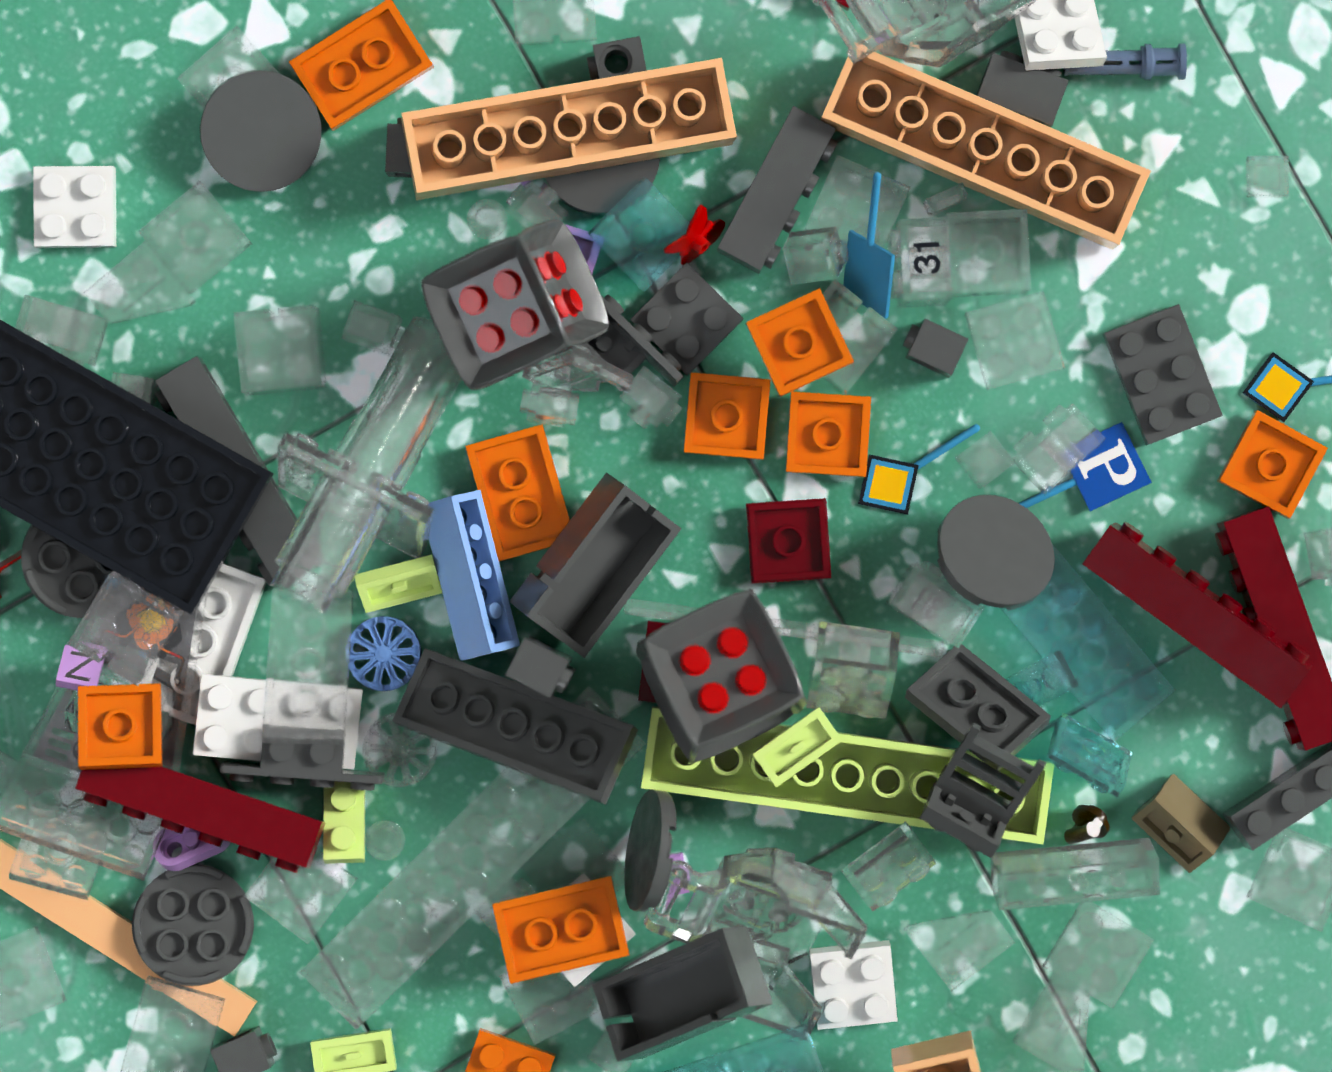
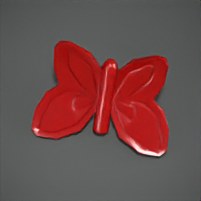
M699 205L687 228L686 234L666 246L663 250L665 254L679 252L681 265H685L686 262L689 264L699 257L700 254H703L720 237L725 228V222L721 219L714 222L707 220V208Z

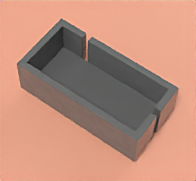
M606 472L536 565L541 572L538 576L530 573L509 602L585 658L680 532L681 528Z
M747 926L718 929L592 984L603 1019L632 1016L633 1022L611 1024L606 1027L617 1062L646 1058L734 1021L736 1017L746 1016L773 1004Z

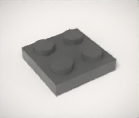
M686 262L630 320L634 324H640L652 336V342L662 352L667 351L681 365L682 368L680 370L688 376L744 318Z

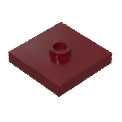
M826 498L746 503L751 584L832 578Z

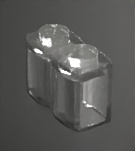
M1073 403L1066 409L1061 405L1057 406L1044 418L1043 422L1047 426L1035 436L1030 431L1013 447L1018 453L1013 457L1012 461L1044 496L1091 455L1106 439Z

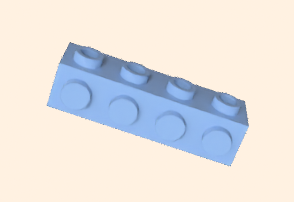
M481 490L453 495L420 505L459 660L463 661L520 646Z

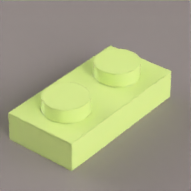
M432 554L354 575L356 587L366 613L442 593Z
M817 707L752 754L774 786L778 787L843 740L820 707Z
M335 781L334 787L324 788L323 822L326 824L323 829V860L325 864L365 863V790L350 789L351 782Z
M391 1028L317 1039L310 1042L314 1072H387L397 1069Z

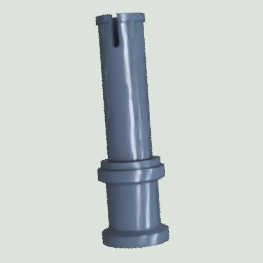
M1179 43L1177 48H1153L1151 44H1144V46H1140V50H1106V61H1120V64L1063 68L1064 76L1139 74L1140 78H1144V80H1151L1152 76H1177L1178 80H1185L1187 51L1185 43ZM1173 60V63H1156V61ZM1129 61H1139V64H1129Z

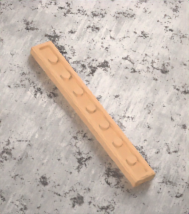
M0 839L1 890L235 1037L258 1002L257 1000L224 979L201 986H184L161 978L145 964L139 955L133 940L132 921Z

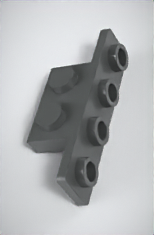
M608 294L602 297L608 315L609 329L603 335L577 348L617 387L645 360L675 387L683 377L679 372L682 368L679 362L667 351L660 354L650 344L653 340L652 336L640 324L635 323L632 326L621 315L624 309L613 297Z
M264 726L261 764L224 761L220 764V773H229V780L240 782H253L254 775L270 776V783L292 785L294 784V778L310 779V786L331 788L334 787L335 781L351 782L350 789L374 790L375 784H382L385 777L384 772L343 769L346 735L344 731Z

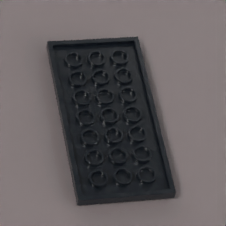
M0 320V507L178 608L194 615L274 473Z

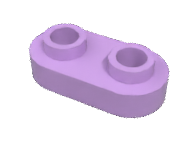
M185 827L183 834L166 829L156 837L153 843V855L165 869L180 871L223 852L231 842L223 840L221 847L198 840L200 832ZM181 847L182 852L178 856L172 857V852L176 848Z

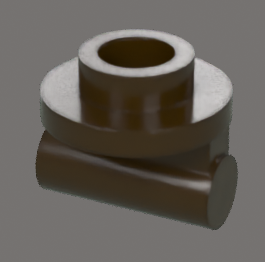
M1078 805L1072 813L1075 825L1065 831L1064 838L1068 844L1073 845L1092 838L1105 837L1110 830L1106 814L1094 805Z

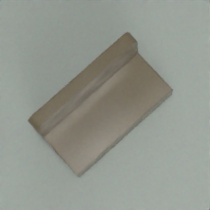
M1175 774L1170 775L1157 794L1138 808L1131 818L1188 873H1191L1215 854L1230 830V826Z

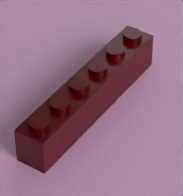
M1261 507L1217 523L1220 531L1215 533L1218 548L1223 556L1228 554L1233 570L1228 571L1231 584L1236 593L1242 592L1247 606L1242 609V614L1252 621L1257 617L1268 623L1276 630L1275 638L1286 646L1289 642H1293L1310 655L1307 661L1313 664L1310 671L1283 705L1288 720L1283 722V728L1291 745L1296 744L1298 749L1307 751L1332 742V680L1270 507Z
M1117 522L1111 524L1082 564L1281 709L1312 668L1313 664L1307 661L1310 655L1293 642H1289L1286 646L1274 637L1276 630L1262 619L1256 617L1254 621L1250 620L1240 612L1243 606L1232 597L1224 593L1219 597L1207 588L1210 584L1209 581L1199 573L1191 569L1188 573L1181 570L1174 564L1177 559L1170 552L1160 546L1152 549L1141 541L1144 535L1127 522H1124L1122 526Z
M165 767L81 770L75 789L85 792L84 801L105 808L108 801L124 805L122 814L143 821L147 814L162 818L160 827L183 834L185 827L200 832L198 840L221 847L223 840L238 845L236 851L238 854L256 860L260 859L261 853L275 857L277 859L274 866L294 873H298L300 866L310 869L326 824L311 817Z

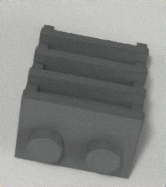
M973 723L964 735L959 747L954 751L950 761L943 768L936 783L934 782L920 819L929 823L935 830L945 832L962 841L971 850L981 852L992 858L1000 846L1006 825L1045 768L1046 762L1038 759L1035 766L1026 763L978 736L977 734L981 726ZM969 748L970 750L978 753L979 755L987 758L988 760L1023 778L1025 781L1023 782V784H1021L1020 782L1012 779L1011 777L1003 774L1002 772L967 754L966 751ZM958 766L1009 794L1013 799L1009 801L955 771V768Z

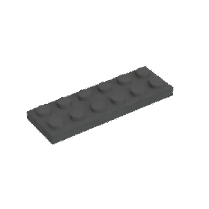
M426 648L420 657L392 720L398 726L606 805L638 732V729L631 724L555 696L549 698L523 684Z

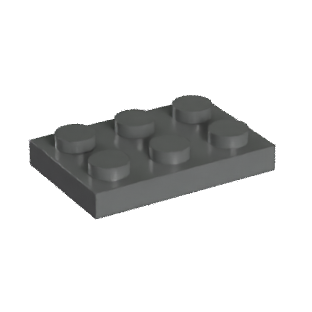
M1179 304L1103 334L1146 445L1223 416Z
M960 642L907 689L905 695L909 702L958 742H962L966 732L973 723L981 726L977 734L978 736L1014 756L1049 724L1051 718L1050 714ZM970 750L985 764L993 767L998 771L1002 768L996 763Z

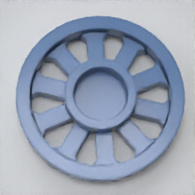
M390 616L373 617L361 623L350 635L346 647V661L353 677L363 686L376 691H391L407 684L411 680L422 655L420 641L414 630L404 621ZM377 623L385 624L383 638H381L377 630ZM397 625L402 628V632L392 640L393 628ZM365 628L369 630L373 642L361 636V632ZM407 638L411 639L413 643L411 647L399 648V645ZM355 643H358L367 648L368 651L354 652L353 646ZM412 655L414 657L413 664L404 662L400 659V656ZM369 659L361 669H356L354 664L356 660ZM394 666L406 672L403 679L398 678ZM376 667L373 681L366 680L365 675ZM384 670L387 671L391 681L387 685H383L381 682Z

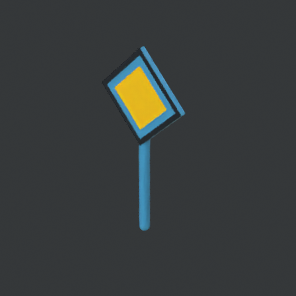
M1272 352L1243 391V394L1284 423L1311 386L1331 384L1332 375L1309 378Z
M974 424L913 464L869 454L867 473L863 479L858 504L908 515L917 471L980 430V426Z

